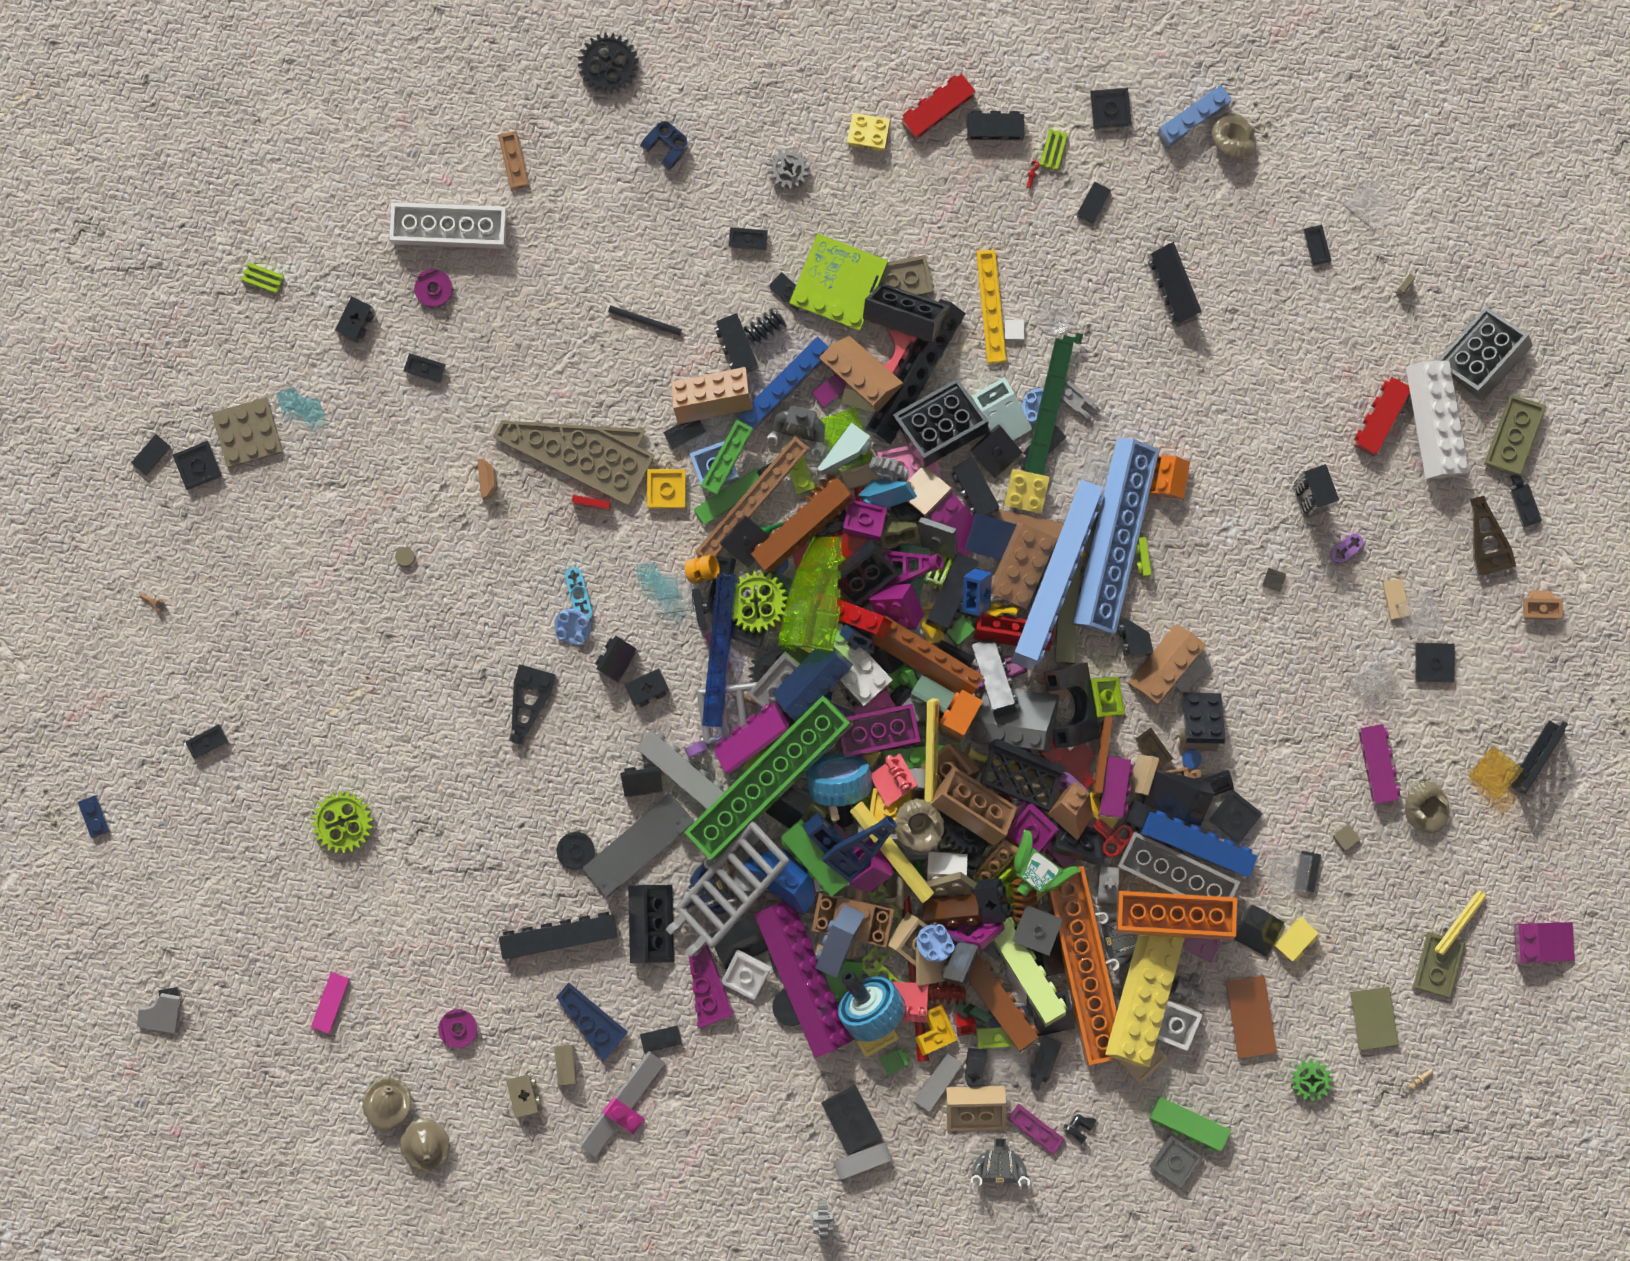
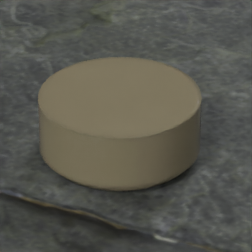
M401 547L397 550L395 559L398 564L406 567L414 562L415 554L410 548Z

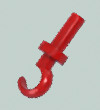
M1037 160L1031 162V165L1036 163V166L1027 173L1029 178L1026 188L1031 189L1033 178L1037 176L1035 171L1039 169L1040 165Z

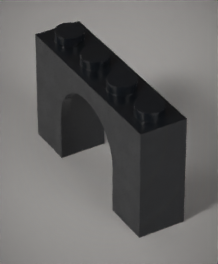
M1088 662L1073 663L1043 672L1046 691L1068 689L1075 702V713L1071 722L1053 729L1056 748L1073 747L1100 738Z

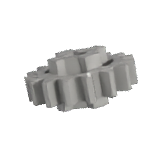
M786 148L785 153L778 150L779 156L773 154L772 158L774 161H769V165L772 168L768 169V173H773L770 179H776L775 185L781 184L782 189L788 186L789 190H792V185L799 188V182L804 184L805 180L803 177H808L809 175L805 171L809 170V165H804L807 162V158L802 159V152L797 155L796 149L789 152V149ZM780 161V162H781V167L778 168V170H776V166H777L778 162ZM785 163L789 168H792V174L786 170ZM800 168H802L800 175L797 177V176H796L797 170H799Z
M878 456L873 457L869 464L870 470L874 471L875 475L880 477V480L907 482L910 476L908 470L904 469V466L900 465L899 461L885 456L881 458Z
M818 1201V1210L813 1211V1234H818V1244H828V1234H833V1213L828 1211L827 1201Z

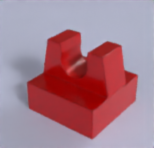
M956 1014L957 1037L976 1034L974 1018L967 1015L968 1018L961 1019L960 1014Z

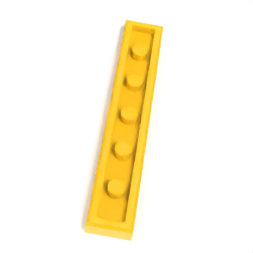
M995 250L976 251L987 364L1006 363Z

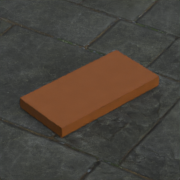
M1109 716L1104 718L1101 727L1092 792L1093 798H1100L1103 792L1113 717Z
M1265 976L1225 981L1237 1057L1244 1058L1277 1053Z

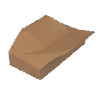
M477 459L481 498L483 500L491 499L497 490L495 469L485 459Z
M1530 590L1528 596L1523 599V618L1562 619L1563 599L1556 598L1551 591Z

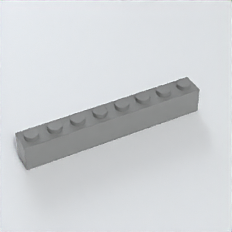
M650 730L636 748L708 809L725 792L723 790L724 786L717 780L713 782L708 777L710 774L702 767L698 769L694 765L695 761L689 758L688 755L684 757L679 753L681 749L673 742L669 744L665 741L666 736L659 730L656 732ZM759 817L755 821L765 834L770 831L767 828L768 824ZM753 831L746 838L753 848L761 841Z

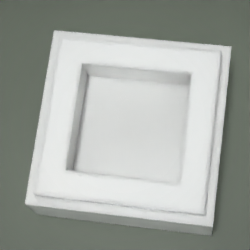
M1005 320V340H1024V320Z

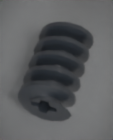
M770 308V316L763 313V320L757 317V324L751 321V328L746 325L744 326V331L754 346L755 341L762 344L761 337L768 340L767 333L774 336V328L780 332V324L787 327L786 322L777 310L774 311Z

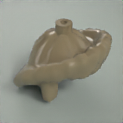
M1225 113L1214 123L1211 136L1220 152L1236 160L1248 159L1253 155L1256 149L1255 128L1242 115Z
M1421 781L1413 786L1405 800L1407 821L1415 829L1422 830L1423 832L1435 833L1440 831L1446 825L1449 814V802L1444 790L1431 781Z
M923 799L909 800L899 808L896 814V836L904 846L918 852H928L938 846L944 834V820L940 812L937 811V808L933 807L930 802H926Z
M892 866V876L885 881L886 894H888V897H885V903L893 904L897 909L904 910V900L911 894L912 890Z
M389 1076L379 1078L365 1092L362 1098V1108L372 1127L380 1131H390L403 1123L411 1111L412 1102L409 1088L401 1079Z
M419 1118L411 1122L406 1128L401 1139L400 1149L403 1157L412 1168L423 1172L438 1170L447 1161L450 1153V1139L443 1127L437 1124V1122L429 1118Z

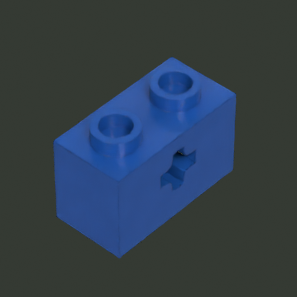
M975 568L964 576L963 612L980 616L990 609L991 572Z

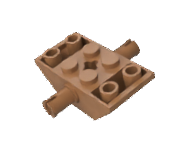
M856 887L853 897L835 894L831 897L829 894L819 892L811 931L829 934L826 930L830 921H835L845 904L865 914L857 929L858 933L853 939L847 958H853L854 946L857 941L887 947L895 909L866 901V892Z

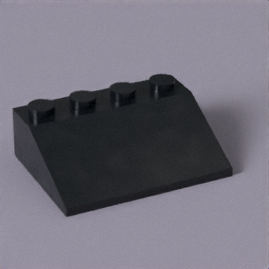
M958 378L893 414V418L910 449L923 468L988 432L989 421Z

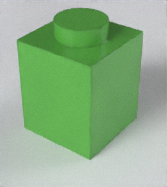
M962 615L956 620L953 629L949 628L945 634L958 647L975 631L973 628L975 624L969 617L964 618Z

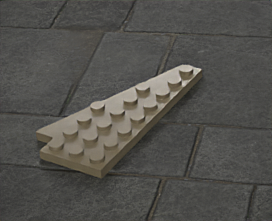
M501 420L493 435L494 439L627 506L630 505L647 469L655 457L654 454L638 447L646 433L644 429Z

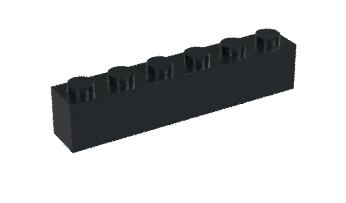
M608 911L598 913V917L590 919V915L578 917L579 921L571 922V919L559 921L560 925L552 926V923L541 924L540 929L533 930V926L521 928L522 932L514 934V930L502 932L503 936H499L502 959L506 960L618 938L614 915H609Z

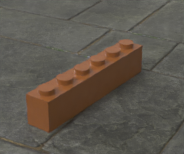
M838 478L830 480L826 484V488L814 494L808 504L801 506L793 517L783 522L781 528L773 531L764 543H760L755 547V551L751 555L764 571L772 574L856 499L843 481Z
M884 616L893 623L885 640L874 635L872 636L875 645L954 693L958 692L960 694L961 690H964L971 695L974 694L984 677L983 675L887 616Z
M979 955L968 982L1019 1052H1022L1039 1039L1037 1034L1040 1032L1033 1023L1029 1025L1026 1021L1028 1016L1022 1008L1018 1009L1016 1007L1014 996L1011 992H1005L1002 988L1005 986L999 976L994 977L991 972L994 969L988 961L984 962Z

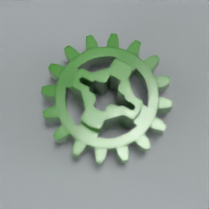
M1309 1059L1308 1063L1302 1060V1066L1296 1064L1297 1071H1291L1295 1075L1294 1078L1290 1079L1291 1082L1295 1083L1291 1088L1298 1090L1296 1092L1297 1096L1303 1094V1100H1306L1308 1096L1310 1101H1314L1315 1096L1318 1100H1321V1094L1328 1095L1325 1091L1326 1088H1332L1328 1085V1082L1333 1081L1332 1078H1328V1075L1332 1072L1325 1071L1327 1065L1320 1066V1060H1317L1315 1064L1313 1059ZM1305 1068H1307L1306 1073L1303 1076H1299L1300 1073ZM1315 1068L1319 1069L1323 1076H1319ZM1311 1075L1313 1078L1320 1079L1319 1081L1312 1082V1085L1310 1082L1303 1081V1079L1310 1078ZM1299 1084H1304L1307 1087L1308 1093ZM1319 1084H1323L1322 1088L1316 1092Z

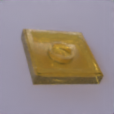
M1492 746L1468 776L1499 800L1524 769L1496 747Z

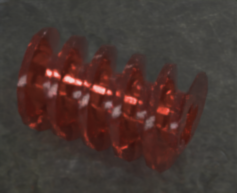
M943 981L942 986H940L939 982H936L934 986L931 983L928 988V1001L931 1000L932 1005H935L936 1000H938L940 1005H943L946 999L947 1004L950 1005L952 999H954L955 1004L958 1005L961 999L963 1005H966V987L964 989L952 983L948 986L946 981Z

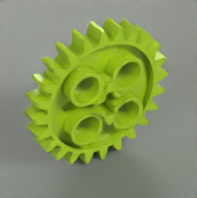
M756 571L753 572V576L746 573V579L740 576V583L733 582L736 588H729L733 594L727 596L731 600V602L726 604V606L732 608L728 611L730 615H733L731 620L733 622L737 621L736 625L738 627L743 625L744 631L750 627L751 633H754L756 628L759 633H762V628H765L768 632L770 625L776 628L775 621L781 623L780 615L786 616L782 610L788 609L784 602L789 601V598L783 596L788 592L785 589L781 590L784 586L783 583L777 584L779 579L777 577L772 579L771 573L765 577L764 571H761L759 576ZM756 585L758 586L757 596L761 600V602H758V607L754 604V602H757ZM770 588V593L767 596H763V589ZM748 589L751 590V596L744 598L743 593ZM767 606H771V613L764 615V609ZM752 608V615L745 617V611ZM758 608H759V613H760V618H759V619H757Z
M339 791L338 796L332 792L331 799L324 796L325 803L318 801L320 809H313L317 812V815L311 816V818L316 819V822L311 823V826L316 827L312 833L319 834L316 840H323L321 843L322 847L328 844L327 850L330 851L335 847V853H338L340 848H342V852L346 853L347 848L354 852L355 845L361 848L360 841L367 842L364 837L365 835L371 836L367 831L374 828L369 825V822L374 821V819L368 817L373 812L370 810L366 811L369 804L362 805L363 798L356 800L357 794L354 793L350 797V792L347 791L345 796H343L342 791ZM350 804L353 807V812L350 815H346L344 807ZM333 811L335 817L332 821L328 822L325 816L327 812ZM355 815L359 816L355 820L345 822L344 827L342 825H336L330 829H326V826L340 822L341 817L343 819H349ZM353 823H358L359 830L356 833L350 831V826ZM335 829H339L341 832V837L337 840L332 838V832Z

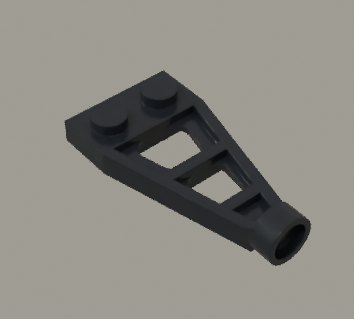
M519 664L514 679L512 730L508 741L520 745L524 744L527 733L551 695L556 674ZM525 687L536 689L540 693L538 699L532 705L525 704L522 701V690ZM521 707L532 711L527 723L518 721L519 709ZM520 732L522 736L516 735L515 733Z

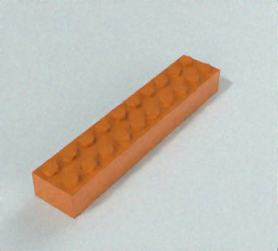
M1084 866L1078 867L1080 873L1072 876L1057 889L1047 892L1052 915L1063 919L1057 939L1086 1065H1093L1116 1059L1105 1055L1117 1011Z

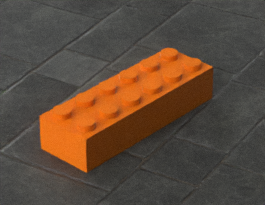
M961 690L960 694L956 692L939 723L941 728L939 733L960 743L983 701L964 690Z
M1119 891L1117 895L1116 934L1234 940L1236 937L1237 898Z

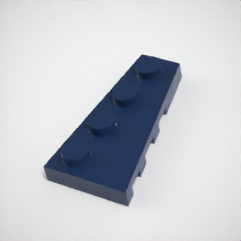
M569 982L556 997L604 1062L628 1031Z

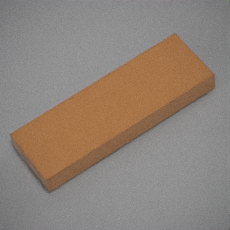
M517 131L499 134L498 137L510 189L515 190L528 187L529 182Z

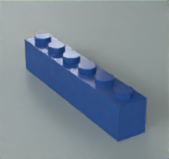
M817 336L752 401L753 410L741 412L737 416V420L755 430L822 363L819 357L829 347Z
M1158 810L1156 813L1149 812L1141 834L1239 875L1250 877L1258 857L1252 854V849L1244 846L1241 849L1235 847L1236 843L1225 839L1223 842L1218 839V835L1211 832L1204 834L1201 832L1202 828L1191 825V827L1185 826V821L1178 818L1168 819V814Z

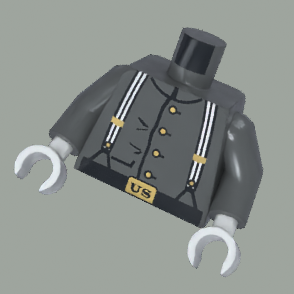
M790 406L788 410L776 414L771 427L772 431L767 435V443L769 439H775L774 446L777 445L778 432H780L781 434L816 441L812 449V455L815 454L816 450L821 452L820 456L823 455L825 445L822 442H824L825 424L818 418L817 412L804 407Z
M1098 912L1095 915L1100 916V921L1096 923L1101 924L1109 957L1106 964L1110 963L1112 965V969L1108 970L1112 972L1132 959L1138 935L1116 934L1117 913Z
M994 1138V1150H986L985 1153L979 1155L974 1163L969 1186L972 1187L973 1182H976L979 1185L978 1189H980L982 1182L1018 1183L1019 1190H1022V1184H1027L1028 1189H1030V1180L1027 1176L1026 1166L1020 1156L1015 1154L1013 1150H1006V1139Z

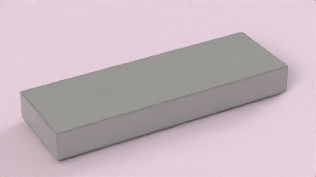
M946 1053L914 1102L930 1112L962 1063Z

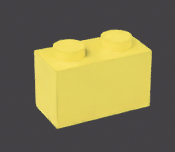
M1299 917L1273 946L1290 962L1298 961L1304 955L1303 950L1306 946L1311 947L1317 941L1316 936L1318 932L1302 917Z

